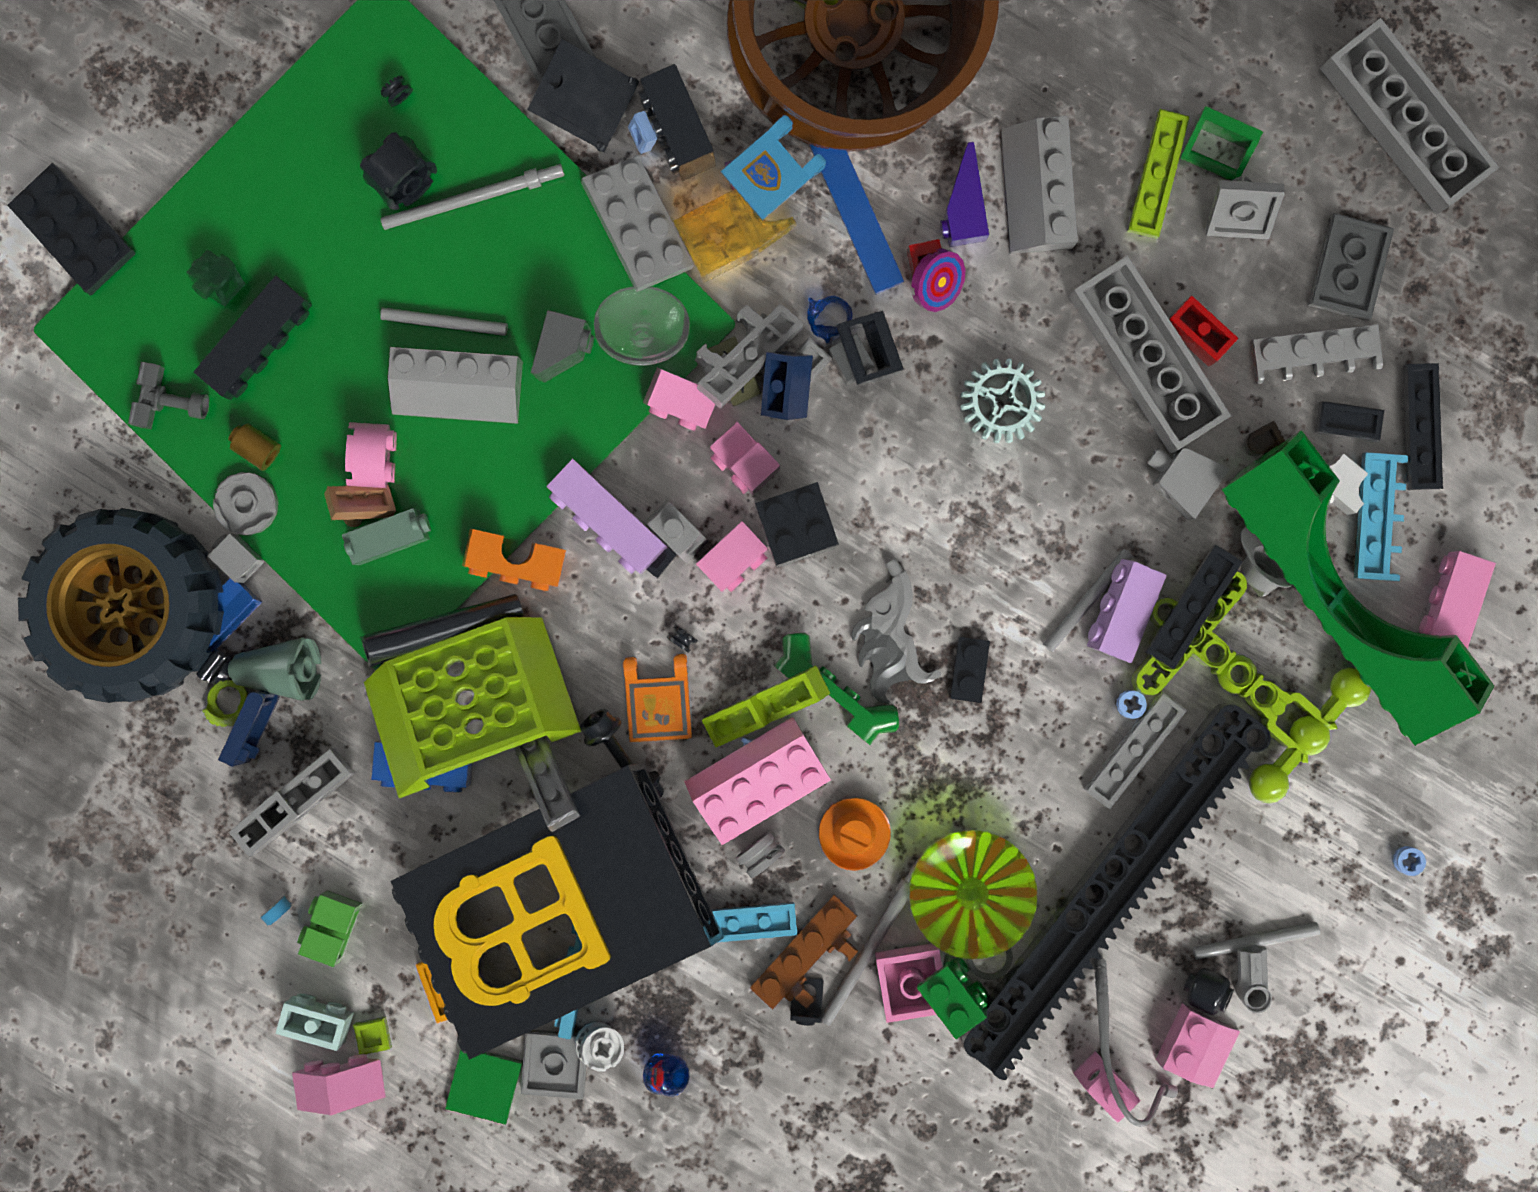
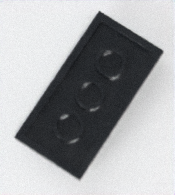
M53 162L7 205L83 291L90 296L136 254L123 237Z

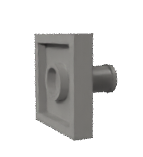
M1242 176L1235 178L1233 181L1219 180L1206 224V235L1269 239L1285 194L1284 184L1252 182L1248 177H1245L1244 181H1242Z

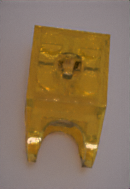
M736 190L730 191L673 221L703 284L758 256L759 253L784 237L797 225L793 217L777 221H767L765 219L762 221ZM713 233L723 235L721 236L722 242L718 244L715 240L709 241L708 239L711 238Z

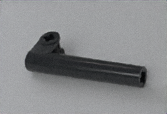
M512 594L361 636L360 639L370 668L382 665L385 661L400 655L419 650L506 617H523V611L518 596Z

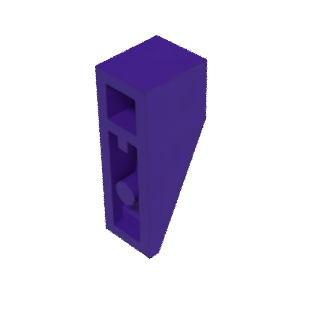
M974 142L967 143L945 211V220H940L942 238L948 239L949 247L985 242L989 237Z

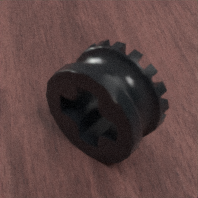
M400 75L394 77L393 81L389 80L391 84L386 83L382 87L381 95L385 98L388 97L389 105L394 107L404 102L411 95L413 89L410 85L404 84L405 79Z
M675 624L673 627L674 633L668 634L667 638L687 653H690V645L692 643L696 644L698 640Z

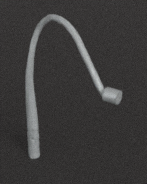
M1097 959L1094 960V974L1096 979L1095 988L1100 1047L1105 1072L1114 1099L1123 1115L1133 1125L1144 1127L1153 1120L1162 1097L1175 1098L1178 1094V1088L1174 1085L1163 1083L1158 1089L1150 1111L1144 1120L1134 1118L1128 1111L1117 1089L1111 1066L1106 960Z

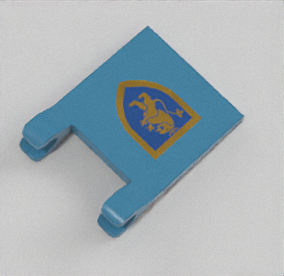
M786 115L781 117L765 134L721 171L722 175L762 221L810 179L819 174L826 166V160L822 155L817 154L801 168L778 141L792 130L793 122Z

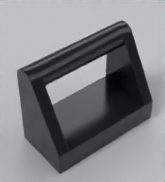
M883 310L836 325L857 386L891 378L904 370ZM852 329H864L878 368L877 372L866 374L851 332Z

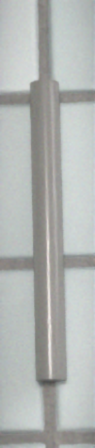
M384 307L381 309V320L502 336L507 335V323Z
M1125 549L1120 552L1043 645L1053 653L1112 583V572L1121 559L1131 560L1133 558L1132 554Z
M1314 922L1193 947L1195 959L1198 960L1237 952V948L1244 944L1266 946L1319 935L1320 929L1318 923Z

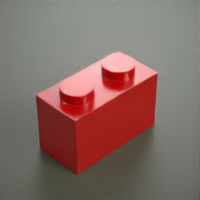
M1192 295L1169 317L1170 322L1187 348L1208 367L1216 363L1239 339Z

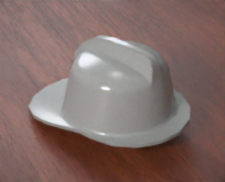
M1244 527L1241 532V542L1247 555L1241 565V573L1246 578L1247 583L1260 597L1268 595L1278 587H1291L1292 585L1286 581L1283 571L1276 561L1266 554L1263 544L1258 537L1251 533L1247 527Z

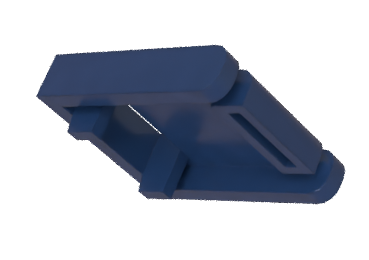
M259 691L252 692L247 696L218 761L233 767L248 763L252 758L256 759L261 749L257 746L278 704L279 695Z

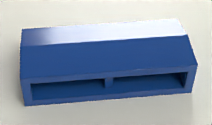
M231 578L222 586L223 592L217 593L218 611H224L220 635H213L208 647L211 648L212 652L262 603L243 583H235Z

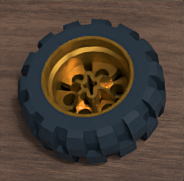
M120 508L119 510L98 509L80 514L74 523L70 525L60 524L43 539L44 551L40 556L30 557L22 575V580L29 582L26 597H18V621H27L30 635L24 637V642L34 661H43L47 665L46 673L50 679L66 691L76 690L81 692L85 699L105 703L133 702L164 695L183 685L184 678L191 672L200 670L212 653L211 648L208 647L213 635H220L224 611H218L217 593H222L223 588L218 570L211 569L206 560L208 551L193 534H186L178 527V523L158 514ZM118 556L120 575L115 573L109 561L110 558ZM136 567H139L142 572V578L138 583H135L132 578L133 570ZM155 573L158 579L150 584ZM108 576L110 578L108 584L109 591L105 592L102 584L103 580ZM161 588L164 601L159 605L155 600V593ZM83 590L96 595L93 596V602L81 601ZM118 600H124V602L122 603V607L125 609L124 611H118L120 607L119 603L117 602ZM99 607L103 609L100 613V623L95 615ZM158 609H164L163 616L157 615ZM136 612L139 613L136 618L132 619V616L135 615ZM152 619L158 623V631L154 635L148 630V623ZM122 628L128 633V639L125 644H122L118 638L119 631ZM102 629L107 630L97 645L92 640V637ZM139 639H141L145 647L140 651L137 650Z

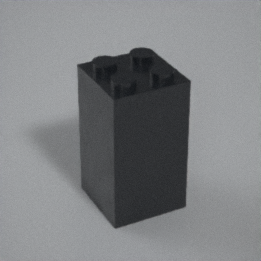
M818 482L755 503L776 569L836 549L839 545Z

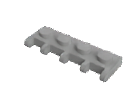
M1378 324L1251 340L1254 374L1257 384L1264 383V371L1282 369L1284 380H1291L1293 377L1292 367L1313 365L1315 376H1323L1324 363L1344 361L1345 370L1347 373L1355 371L1354 360L1372 358L1374 369L1383 368Z

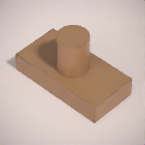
M387 485V488L328 486L324 493L331 520H343L350 527L360 526L363 519L388 518L394 516L396 512L389 485Z

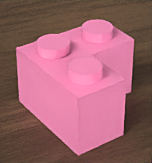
M738 422L710 446V450L714 453L710 459L721 471L726 468L729 469L733 474L730 478L732 483L743 494L749 491L754 495L780 471L779 463Z
M367 1054L351 1056L348 1058V1063L341 1065L338 1062L323 1065L322 1060L305 1063L304 1069L292 1072L297 1110L334 1115L386 1097L381 1061L379 1059L367 1058Z

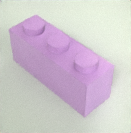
M1121 559L1112 572V583L1109 591L1100 602L1101 611L1097 621L1089 630L1087 647L1132 663L1167 575L1135 561Z

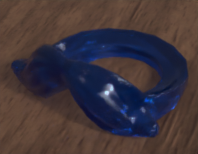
M835 295L827 296L817 301L809 298L808 323L813 334L824 339L826 343L830 342L831 337L839 335L837 328L823 324L816 325L814 320L829 303H837L843 306L847 314L846 321L853 318L850 305Z

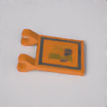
M676 654L674 656L675 677L638 679L636 657L625 658L623 668L629 742L692 738L686 654Z

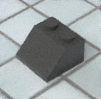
M547 311L531 373L539 381L547 382L583 361L585 353H591L595 336L591 334V328L583 319Z

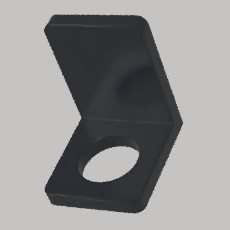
M806 977L807 980L803 985L809 984L816 989V999L808 1008H805L794 997L790 1006V1020L796 1021V1024L813 1026L815 1023H822L824 980L822 978Z

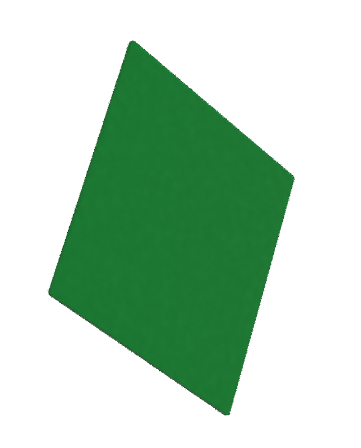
M357 0L123 236V239L132 247L136 254L93 295L90 296L76 284L35 325L34 333L212 509L217 493L216 490L227 477L243 472L257 474L268 480L275 489L278 498L277 515L272 524L264 531L253 535H238L368 663L360 639L361 636L457 610L493 574L488 572L487 578L468 574L469 567L462 566L470 529L504 536L502 554L507 560L559 507L549 498L552 491L547 486L573 459L591 475L651 414L649 413L650 406L643 403L657 367L685 379L699 365L695 361L697 351L705 344H707L708 349L722 342L735 328V321L686 272L636 292L581 184L582 178L587 175L409 0ZM402 75L405 79L404 84L410 85L413 91L404 102L391 107L388 103L389 98L381 95L382 87L386 83L391 84L389 80L393 81L394 77ZM393 132H397L400 136L411 138L416 147L429 157L437 167L436 175L434 173L430 175L433 183L423 196L407 207L403 203L398 204L400 208L398 210L389 208L383 202L378 192L365 183L363 170L360 168L361 161L366 156L374 154L383 145L384 139ZM561 164L565 176L543 182L541 187L531 190L526 187L384 230L381 223V217L524 175V171L536 168L538 171ZM277 276L312 305L308 310L310 314L301 325H295L288 333L289 339L286 344L279 350L275 349L267 358L269 360L267 366L260 373H254L247 381L248 387L245 392L238 398L226 399L193 372L270 281ZM384 307L507 323V335L502 336L381 320V309ZM547 311L585 320L591 328V334L595 336L591 353H585L583 361L547 382L539 381L531 373ZM390 347L518 356L523 361L518 424L393 415L388 384ZM141 362L156 364L165 368L161 386L166 388V393L189 398L194 392L208 395L209 410L205 419L189 417L188 410L164 406L161 411H155L152 429L128 424L132 402L138 403L142 387L137 384ZM350 422L390 425V430L397 432L396 451H390V462L395 464L394 483L388 482L396 508L394 515L414 508L419 510L420 514H426L431 526V531L427 532L430 540L362 565H352L351 559L344 549L342 534L385 518L363 519L358 527H350L343 520H331L324 495L328 486H347L346 479H352V473L345 471L347 435H354V430L348 428ZM249 423L281 445L277 457L267 469L260 470L230 449L231 442L229 441V436L238 425L243 426ZM381 665L372 668L376 671Z

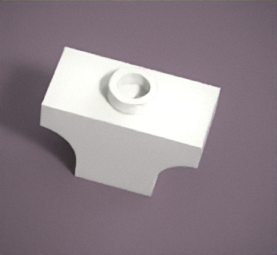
M1345 454L1334 456L1328 465L1340 482L1333 492L1329 505L1333 503L1346 515L1355 514L1364 505L1359 496V486L1368 473Z

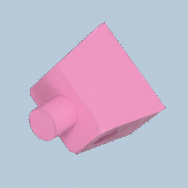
M1095 1051L1073 1074L1085 1090L1118 1123L1125 1116L1118 1107L1110 1089L1103 1059ZM1112 1069L1119 1094L1130 1112L1141 1100L1137 1093ZM1100 1070L1098 1076L1090 1081L1091 1076Z

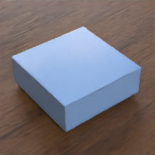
M642 111L634 114L628 125L632 138L641 154L651 151L657 141L656 134L646 112Z

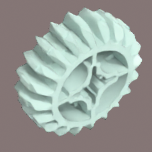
M997 358L993 360L992 370L984 362L981 364L983 375L977 370L971 372V376L976 383L971 380L964 382V386L970 389L971 392L965 391L960 394V398L969 400V403L961 405L960 409L961 411L971 410L972 413L967 415L964 421L968 423L975 419L977 424L972 427L971 431L975 433L981 427L984 428L985 431L981 437L984 440L989 437L991 432L994 433V443L1000 442L1001 434H1004L1006 443H1011L1013 441V432L1021 440L1025 437L1022 427L1026 431L1032 432L1035 428L1029 420L1040 422L1042 419L1038 413L1034 412V410L1040 411L1045 409V404L1036 402V399L1045 396V392H1035L1034 390L1042 382L1040 379H1037L1031 383L1029 378L1034 374V371L1030 369L1025 375L1021 373L1024 367L1022 362H1019L1016 368L1012 369V359L1008 358L1004 363V368H1001L1000 360ZM1003 376L1009 378L1002 389L987 388L982 385L993 377ZM1017 382L1026 393L1027 407L1023 406V403L1015 397L1014 391ZM1009 388L1006 396L1009 398L1007 401H1010V405H1005L996 414L999 408L997 406L999 401H995V397L999 398ZM978 395L982 396L991 406L988 420L979 409ZM1003 413L1023 416L1014 425H996Z

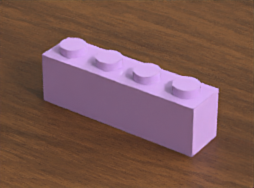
M572 459L547 486L552 491L549 498L562 510L567 505L575 513L572 519L585 531L589 527L599 535L595 541L608 553L614 549L621 556L618 562L631 574L635 570L643 574L667 548L656 535L575 460Z

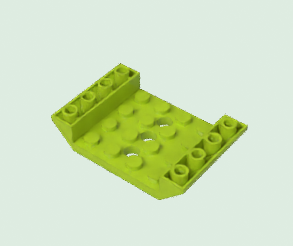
M506 617L385 661L363 682L399 798L429 788V778L546 735L551 742L581 732L542 617ZM463 663L465 668L461 675L453 677L448 674L451 665ZM464 691L474 693L473 700L468 705L458 704V697ZM476 719L483 721V728L479 733L469 734L467 732V726L471 721Z

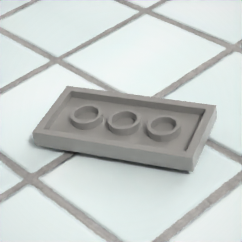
M639 155L582 178L581 184L636 292L693 268L694 263Z

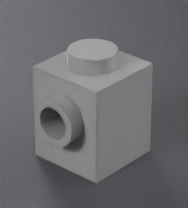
M237 534L222 535L212 545L214 550L208 555L235 583H245L265 562Z

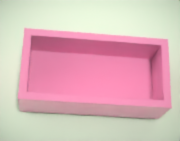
M794 717L684 781L693 803L721 845H724L831 781Z

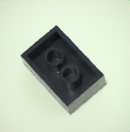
M676 64L641 78L642 90L638 91L640 101L647 117H654L651 123L659 145L666 144L667 146L663 150L672 174L678 173L681 180L684 181L716 167L714 150Z

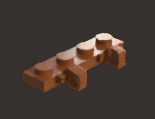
M834 894L755 981L750 989L772 1010L784 997L789 1002L795 997L805 1008H808L816 999V996H812L803 985L807 980L804 975L826 950L831 953L836 949L838 952H842L848 958V961L857 954L858 950L847 940L852 934L846 928L858 915Z

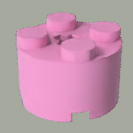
M350 422L348 428L354 430V435H347L345 471L352 473V479H346L347 486L387 488L388 482L394 483L395 464L390 462V451H396L397 432L390 430V425Z

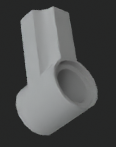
M1244 944L1237 948L1238 981L1235 986V992L1249 1011L1252 1013H1262L1270 1007L1272 1002V996L1268 990L1267 949L1265 946ZM1259 990L1255 997L1248 998L1250 992Z

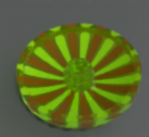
M962 830L938 839L920 856L910 878L909 903L918 928L934 946L945 953L959 958L984 959L1008 950L1028 930L1037 906V884L1029 862L1012 843L987 831Z

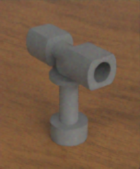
M141 362L137 384L142 387L138 403L132 402L128 424L152 429L155 411H161L164 406L188 410L189 417L205 419L209 410V396L196 392L190 398L166 393V388L161 386L165 368L160 365Z

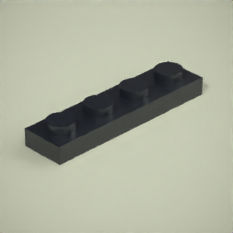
M1439 363L1406 364L1403 366L1406 455L1408 456L1407 490L1443 489Z
M1213 545L1145 650V653L1174 670L1243 561L1221 547Z

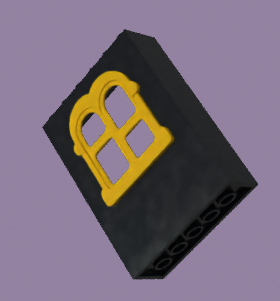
M644 763L628 765L571 793L580 817L553 832L548 829L542 813L538 809L390 881L393 886V898L398 905H401L405 913L406 927L415 936L419 945V957L424 964H427L432 975V986L441 995L445 1004V1016L454 1025L458 1034V1045L461 1051L467 1054L469 1060L710 948L724 938ZM543 864L547 866L560 898L556 903L535 913H529L526 911L515 887L514 878L525 871ZM494 886H499L513 913L514 921L481 938H470L463 934L456 921L457 910L460 905L473 896ZM561 914L569 915L582 943L581 951L546 968L536 969L522 941V934ZM505 942L511 947L522 972V977L520 980L505 987H491L484 983L479 975V959L488 949Z

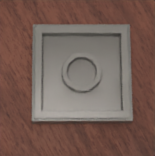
M532 1030L525 1034L521 1094L572 1099L584 1098L587 1065L577 1057L574 1049L578 1033H574L571 1039L559 1038V1032Z

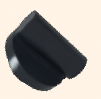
M214 649L196 675L201 680L209 681L213 685L219 681L224 682L229 676L228 665L231 659L220 650Z

